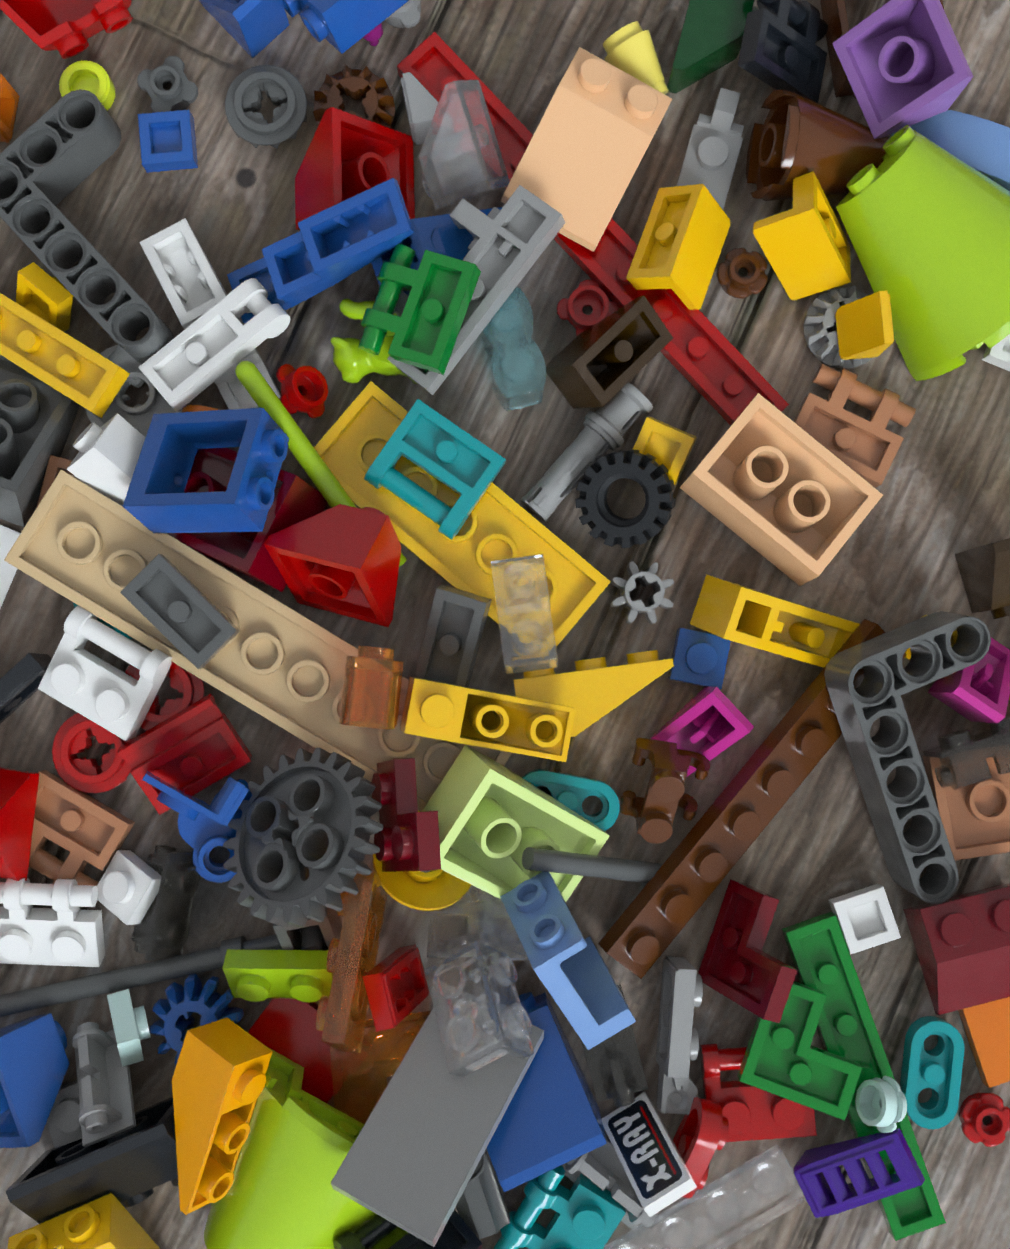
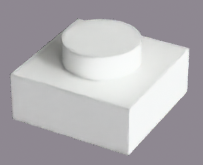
M117 850L97 885V900L126 925L140 924L162 887L165 878L131 850Z
M880 884L828 900L832 913L837 917L850 954L901 938L885 889Z

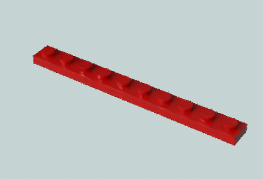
M434 31L397 65L398 75L402 78V73L410 72L448 112L451 118V130L454 135L507 188L533 134ZM612 218L594 252L560 233H557L553 238L592 280L596 281L599 288L617 304L619 309L639 296L646 297L673 336V339L660 352L730 426L758 393L781 412L789 405L700 310H689L672 289L636 290L626 277L638 245Z

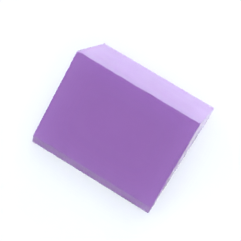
M890 0L832 43L874 139L883 138L897 132L906 125L912 126L947 111L973 78L940 0Z

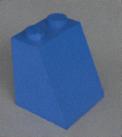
M532 992L524 993L508 1001L503 1006L506 1012L544 1030V1039L486 1148L504 1192L607 1144L599 1106L546 992L536 997L533 996Z

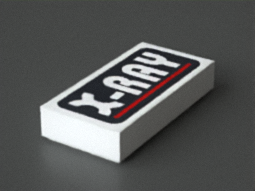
M646 1092L641 1093L602 1118L603 1127L642 1208L649 1217L697 1188Z

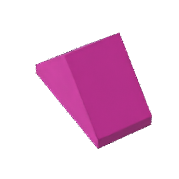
M991 638L989 651L983 659L976 664L936 680L928 693L971 722L999 723L1006 716L1010 695V650Z
M704 687L650 739L677 743V749L700 753L710 761L750 733L754 726L718 687ZM689 766L686 777L695 772L696 768Z

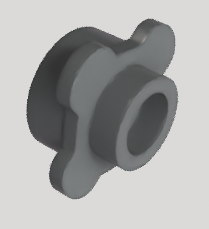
M168 56L165 58L163 65L153 70L144 69L138 75V86L149 94L152 100L151 109L154 113L185 110L198 97L196 84L188 81L184 73L185 64L177 56ZM166 83H172V88L169 90H165L163 87Z

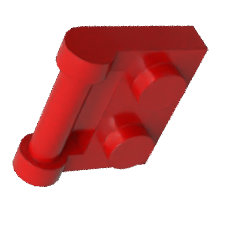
M717 1044L700 1045L704 1099L721 1105L722 1114L727 1117L729 1123L726 1142L817 1136L814 1109L740 1081L720 1082V1071L740 1069L747 1047L718 1049Z

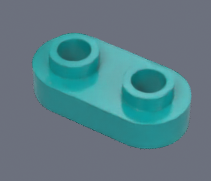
M544 769L530 771L522 777L536 787H547L551 792V797L603 831L612 827L618 818L620 811L619 799L615 791L603 781ZM588 796L600 798L601 809L598 813L589 815L583 811L582 803Z
M936 1016L919 1018L908 1028L905 1035L900 1077V1089L907 1100V1115L918 1126L926 1129H939L946 1126L954 1119L957 1113L965 1050L964 1041L959 1031L944 1019ZM930 1035H937L938 1043L936 1047L932 1050H925V1039ZM925 1088H931V1098L925 1103H919L918 1095L920 1091Z

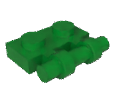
M397 244L393 249L389 262H383L377 277L381 285L372 309L367 308L361 321V326L365 329L358 347L368 353L379 355L385 336H392L393 340L388 354L394 360L444 375L481 271L474 263L425 250L418 270L411 269L410 267L416 252L410 247ZM409 290L410 293L401 317L393 315L401 292Z

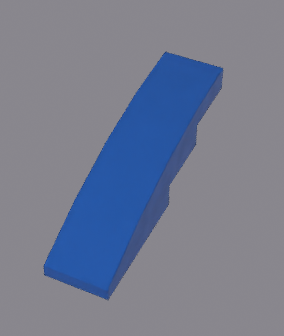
M391 178L298 222L299 232L261 249L263 258L227 274L232 290L248 279H257L268 291L267 299L271 304H279L284 310L290 309L337 284L373 262L414 233L398 181ZM252 313L243 314L241 316L242 322L246 324L254 315Z

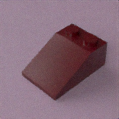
M228 448L198 449L184 493L226 492L238 452ZM280 469L274 490V502L268 511L263 532L168 534L202 555L283 592L286 582L264 543L269 535L323 512L327 501L319 491L297 475Z

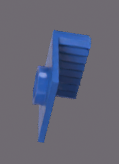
M148 771L142 779L161 790L157 800L193 821L201 813L218 824L228 826L249 791L245 785L229 776L215 801L209 807Z

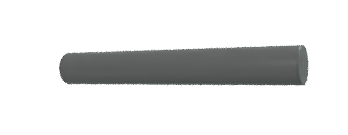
M527 847L522 854V865L527 870L648 883L662 866L660 863Z

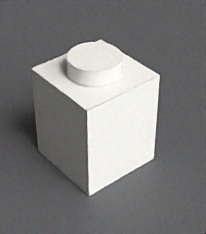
M118 413L101 427L92 422L73 443L72 446L79 452L67 470L81 482L123 506L146 437Z

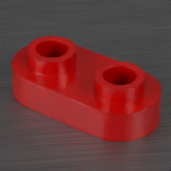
M699 1097L693 1099L689 1115H684L673 1138V1142L697 1188L682 1197L690 1199L696 1190L704 1188L708 1177L709 1163L715 1151L722 1150L729 1130L728 1119L723 1116L721 1105Z

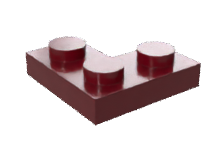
M415 758L392 759L377 763V772L373 774L371 783L376 786L372 792V799L382 804V807L379 809L380 824L383 825V830L374 834V844L380 848L379 853L375 855L378 861H382V872L441 869L438 811L418 812Z
M730 879L698 974L701 975L702 983L763 1020L780 1023L797 969L762 951L779 899L745 883Z

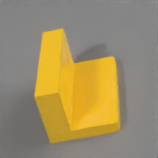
M814 171L793 179V208L761 219L753 224V234L791 300H798L851 283L850 244Z
M704 184L659 188L626 277L636 290L672 289L689 310H699L702 307L731 224L726 213Z

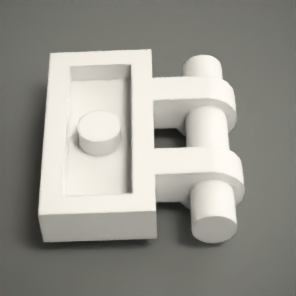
M8 878L6 882H0V904H3V906H0V963L100 967L105 957L102 910L80 909V907H95L98 899L97 886L78 885L76 879H57L54 884L30 883L28 878L27 881H25V878L19 881ZM33 905H51L52 908H33Z

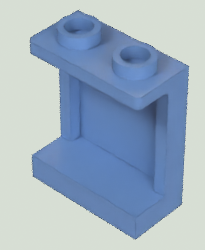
M542 871L500 896L533 970L588 1050L636 1022L591 937L584 939L549 872Z

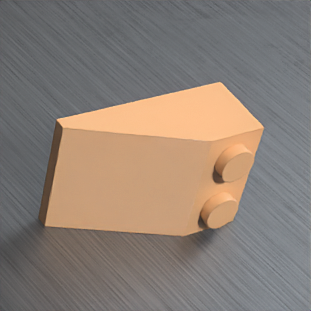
M579 47L513 174L501 202L506 204L515 190L521 185L562 214L565 224L558 233L594 252L653 139L672 98Z

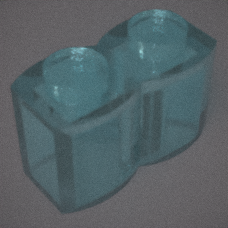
M519 287L514 289L481 332L484 348L492 359L494 391L498 401L506 411L542 403L546 382L545 361L539 347L532 340V309L526 295Z

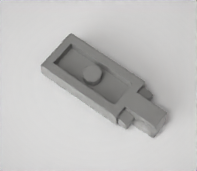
M720 88L712 117L699 114L697 124H694L676 184V186L704 184L722 209H724L743 138L741 136L744 125L733 123L741 93Z
M666 956V959H663L656 1062L659 1065L656 1106L664 1114L689 1115L693 1099L696 1097L698 1090L689 1078L690 1060L695 1061L697 1059L699 1050V1037L697 1029L693 1027L694 1007H700L702 1002L703 983L701 975L697 974V969L684 957Z

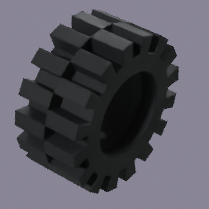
M620 450L597 459V462L585 470L584 474L586 475L583 480L579 481L576 489L580 491V497L575 499L576 508H581L583 514L579 519L582 525L588 524L592 529L589 534L593 538L601 537L605 539L604 544L611 547L619 544L621 548H631L635 544L641 545L649 541L668 523L676 502V498L673 497L675 485L673 480H669L666 474L668 470L664 464L659 465L654 461L656 457L649 453L646 455L641 454L639 450ZM617 479H632L643 488L646 501L642 512L638 516L622 518L615 515L609 508L607 492L610 485Z

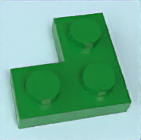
M794 981L780 1023L763 1020L757 1016L737 1076L740 1082L845 1121L862 1067L858 1062L811 1045L827 995L822 991Z

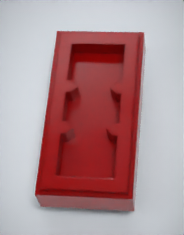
M416 944L398 948L362 976L376 1032L395 1028L430 993L419 949L416 947Z

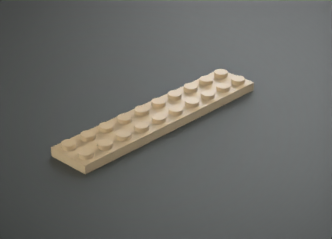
M60 470L4 559L7 563L152 650L158 649L172 657L171 661L314 748H321L331 754L336 752L351 760L352 764L365 771L363 777L369 781H372L373 774L377 772V763L392 759L415 758L417 804L420 812H422L465 746V744L403 733L400 730L409 679L168 533H152L123 506L63 470ZM158 554L164 555L240 630L202 669H197L120 593ZM467 745L505 766L512 754L511 752Z

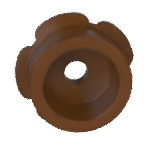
M745 248L732 249L725 255V261L721 262L717 268L718 282L721 284L722 289L734 298L744 299L752 294H758L767 283L768 277L765 274L767 263L763 256L756 251L750 253ZM742 268L746 269L748 275L746 277H741L738 273V270Z

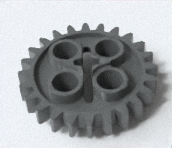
M317 747L312 754L300 748L297 751L295 760L284 754L280 756L278 771L267 765L264 766L263 776L265 781L261 785L253 781L248 783L252 797L249 801L243 800L238 807L243 811L241 818L232 819L228 824L237 832L236 837L223 843V847L234 851V856L228 859L223 864V867L236 873L228 883V887L241 892L237 902L240 905L251 908L250 914L252 916L282 927H287L289 923L304 928L308 918L320 923L323 922L325 919V907L340 912L343 909L340 895L343 891L354 895L359 893L353 879L357 873L362 875L371 874V869L363 860L365 855L379 853L380 848L370 843L369 839L370 835L383 830L382 824L370 819V816L375 814L382 807V804L369 797L376 786L363 778L365 771L362 768L352 764L351 760L336 752L331 754Z

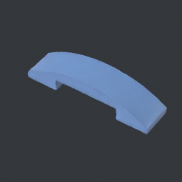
M947 110L910 126L913 130L919 132L1010 191L1009 127L953 110Z

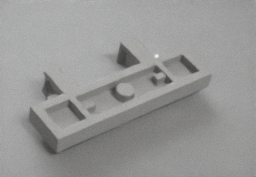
M519 185L501 210L493 207L489 214L486 215L462 198L449 215L459 229H467L473 236L474 240L468 246L470 251L463 261L476 264L481 273L444 375L394 360L391 356L387 358L395 367L432 395H434L565 224L561 213L521 185ZM403 291L394 311L399 317H401L408 299V295Z

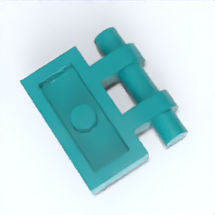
M561 1165L528 1181L524 1188L526 1196L517 1211L509 1212L510 1223L500 1229L502 1235L495 1244L494 1249H518L524 1247L529 1249H603L626 1214V1208L612 1198L611 1191L606 1188L602 1190L581 1173L570 1190L560 1185L559 1183L566 1173ZM551 1208L556 1213L546 1228L535 1222L543 1209Z

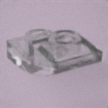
M543 554L490 561L505 674L557 668L558 656Z

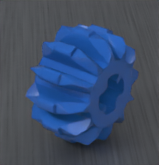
M197 974L188 976L185 979L184 987L173 982L165 989L167 999H159L152 1008V1011L161 1019L155 1021L150 1026L149 1033L156 1036H165L166 1039L158 1047V1054H165L171 1048L177 1052L175 1067L187 1030L194 1028L195 1018L191 1016L194 1012L201 1015V1026L226 1017L236 1023L244 1016L243 1009L228 1007V1004L234 998L230 989L226 990L222 996L216 992L219 986L218 977L212 976L204 987Z

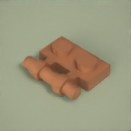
M822 363L812 382L829 390L828 398L825 400L809 393L805 396L793 422L876 488L882 485L904 439L885 429L889 420L907 427L916 409L899 401L900 395L885 388L880 392L858 381V374L842 368L839 372ZM847 399L871 410L869 420L843 409Z
M38 771L40 775L28 870L33 868L53 880V884L57 879H76L78 885L97 886L98 881L84 874L87 862L101 871L107 869L135 822L90 795L72 788L61 778L49 771ZM47 839L70 852L65 862L44 850V843Z

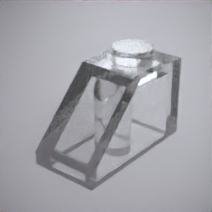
M457 80L445 84L419 154V161L423 170L422 183L427 195L433 201L435 210L456 206L462 198L467 202L503 189L510 182L479 80Z

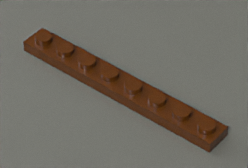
M864 619L836 654L886 632L877 623ZM826 666L663 863L654 877L645 885L599 941L598 944L609 956L640 979L644 977L841 736L842 731L825 683L824 674ZM860 668L854 676V689L858 688L863 682V668Z

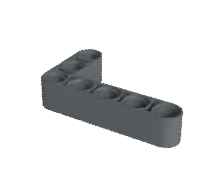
M87 90L71 91L0 153V217L112 339L132 358L143 364L174 339L172 331L56 207L58 203L114 154L121 141L120 128L97 96ZM81 259L78 265L72 268L73 264L77 260ZM115 293L111 301L103 304L107 296ZM149 327L145 337L135 341L138 333L144 328Z
M944 611L931 613L839 652L830 659L824 674L825 683L889 874L896 884L926 903L931 904L943 903L952 897L957 890L959 875L901 695L976 664L984 658L989 651L991 643L990 631L979 618ZM957 629V640L953 647H951V635ZM910 648V662L903 668V655ZM860 668H863V682L858 688L854 689V676ZM880 718L879 730L871 738V726L875 720ZM896 768L895 778L887 786L888 775ZM912 817L910 827L903 833L905 823ZM927 866L926 873L919 879L921 872Z

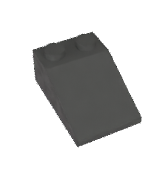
M0 355V519L25 527L37 508L50 455L61 457L80 405Z

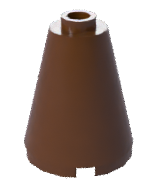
M774 90L765 99L761 107L770 109L764 124L754 123L747 152L746 178L747 183L756 184L757 190L750 193L752 197L764 201L793 199V179L814 171L825 195L846 194L850 192L846 185L861 169L871 163L876 168L884 161L882 157L886 154L883 145L890 137L885 136L874 139L868 126L792 91Z

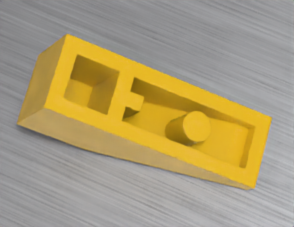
M707 574L690 621L691 625L723 639L823 668L860 625L859 623Z

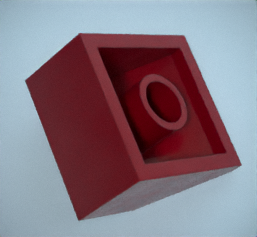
M1010 883L953 896L939 904L926 903L903 909L936 1015L1010 997Z

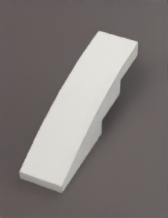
M186 218L139 242L184 329L227 295ZM255 348L238 363L242 361L252 362L277 397L280 398L281 394L259 352ZM238 363L215 381L229 410L259 408L236 376L235 369Z

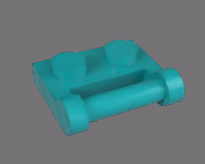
M417 399L368 469L364 480L377 489L383 486L440 525L438 531L452 540L505 465L506 459ZM402 455L461 495L452 508L394 469L395 464Z

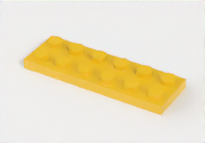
M370 381L316 444L315 450L357 507L360 509L364 507L375 508L388 515L399 542L451 586L492 599L487 616L539 660L544 662L611 581L493 482L472 510L458 534L451 540L438 531L440 525L383 486L377 489L365 481L364 477L368 469L408 413L401 405ZM403 455L395 464L394 469L451 508L461 496Z

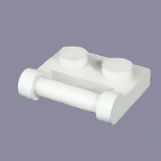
M77 606L71 611L64 623L63 630L65 633L38 689L125 741L136 737L170 669L172 657L158 649L152 652L99 622L94 614ZM87 641L95 643L139 669V680L134 679L85 650L84 647Z

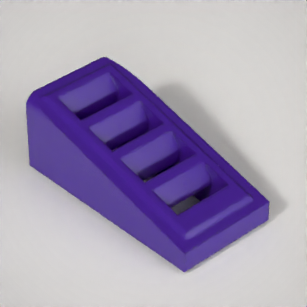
M896 1128L891 1133L880 1132L806 1150L794 1166V1175L816 1218L838 1214L921 1186L925 1181L900 1128ZM886 1150L896 1171L895 1174H889L879 1154L880 1151ZM860 1158H865L874 1178L869 1179ZM840 1165L844 1166L852 1183L847 1184L839 1168Z

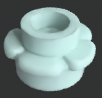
M883 1076L882 1079L875 1077L872 1080L862 1082L857 1090L856 1110L862 1122L868 1126H877L878 1131L882 1133L895 1131L897 1128L896 1123L901 1122L907 1112V1100L897 1081L889 1076Z

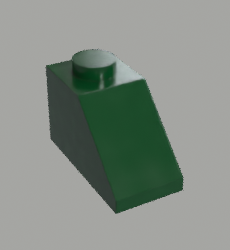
M755 0L689 1L667 86L668 92L676 94L737 59L741 49L747 13L759 10L757 6H753Z

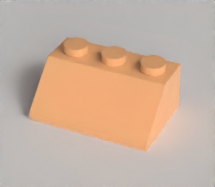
M759 393L680 487L686 494L799 586L820 576L883 496L876 488Z

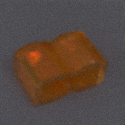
M359 645L358 656L346 655L339 724L378 729H395L398 723L404 661L394 660L395 649Z

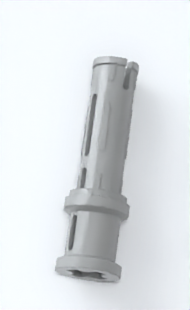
M628 382L603 407H599L596 412L589 411L584 417L583 425L585 428L549 467L535 486L521 498V501L546 522L562 500L586 475L584 474L585 470L597 462V459L602 457L608 449L614 450L619 448L624 443L622 436L640 415H648L652 411L653 406L650 401L635 386Z

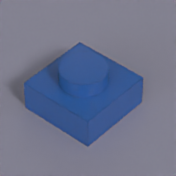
M189 109L138 114L141 161L147 173L198 168L195 123Z
M678 628L672 654L674 666L669 669L668 679L722 689L731 641L714 634Z

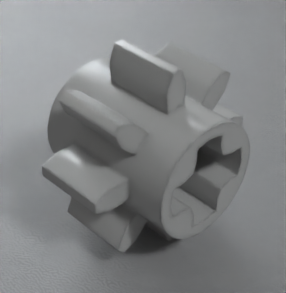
M632 561L627 565V571L630 575L627 581L620 577H614L611 580L613 586L621 589L620 597L613 600L610 605L611 607L623 605L629 611L626 616V623L628 624L636 619L637 614H645L647 622L650 625L657 622V616L654 611L656 607L670 609L674 605L669 599L664 598L665 589L670 587L674 580L666 579L662 581L656 575L658 570L657 562H654L647 571L639 572L638 566ZM635 580H639L643 587L651 585L654 589V594L648 598V607H645L641 600L632 601L629 593L636 588Z

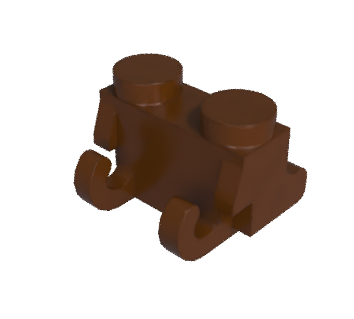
M639 737L635 742L632 763L637 766H643L646 759H649L652 763V772L645 797H636V794L630 790L624 791L619 803L620 812L624 815L633 816L636 819L637 834H641L644 840L655 844L663 843L672 836V824L678 806L684 809L683 818L685 820L691 821L695 818L698 808L697 801L692 796L684 793V783L689 766L696 768L695 778L704 780L708 776L710 762L700 753L677 749V743Z

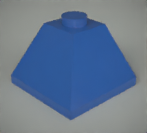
M51 1013L28 1017L0 1028V1148L30 1147L39 1142L68 1069L69 1061L65 1052L67 1038L62 1026L53 1019Z

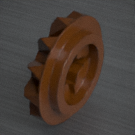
M345 64L341 72L334 75L326 73L324 83L319 90L314 91L313 114L317 126L325 110L330 107L342 111L345 110L342 94L350 96L353 100H358L361 97L364 98L362 106L367 120L388 128L393 123L395 115L393 95L385 78H379L367 66L360 70L351 69ZM352 110L348 112V113H350V114H353V115H356V116H359V117L363 118V117L361 116V114L357 115V114H356L354 111H352Z

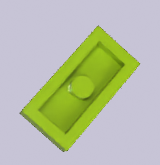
M227 949L222 969L234 998H242L251 1002H260L267 998H292L308 1003L316 1002L320 999L339 998L341 977L333 950Z

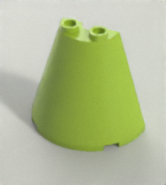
M906 125L892 135L883 145L886 154L882 157L884 161L878 168L871 163L852 177L846 185L850 192L836 208L873 292L888 290V294H890L894 339L910 374L916 381H922L943 375L964 365L967 359L962 355L968 350L979 349L984 343L990 349L1010 334V191L919 132L913 130L909 125Z
M272 1050L273 1053L265 1074V1087L257 1099L249 1123V1136L241 1147L233 1172V1184L221 1200L211 1204L204 1230V1241L207 1249H334V1240L347 1230L354 1233L376 1215V1213L334 1190L330 1184L364 1124L303 1091L301 1087L304 1067Z

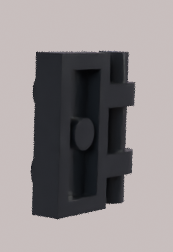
M757 0L759 10L747 13L738 66L775 90L792 91L818 103L827 52L815 45V43L826 35L828 24L820 18L819 10L806 0L799 2L797 0Z

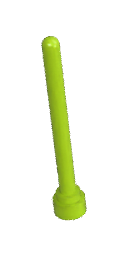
M250 361L238 363L235 369L237 378L257 406L264 408L289 437L288 449L330 507L342 504L357 508L257 367ZM402 552L399 567L407 561Z

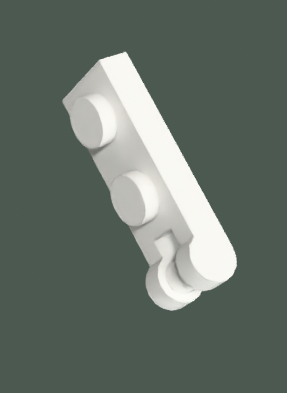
M251 278L237 286L138 368L169 405L178 412L263 341L280 335L288 327L291 319L279 304H271L267 299L268 291L257 279ZM252 313L254 317L246 324L242 325L238 320L243 314Z

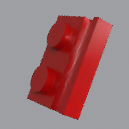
M211 693L123 744L117 751L118 756L121 760H125L131 769V775L159 815L171 808L157 800L161 790L142 780L147 771L188 795L193 796L248 764L252 758V754L225 713L221 712Z

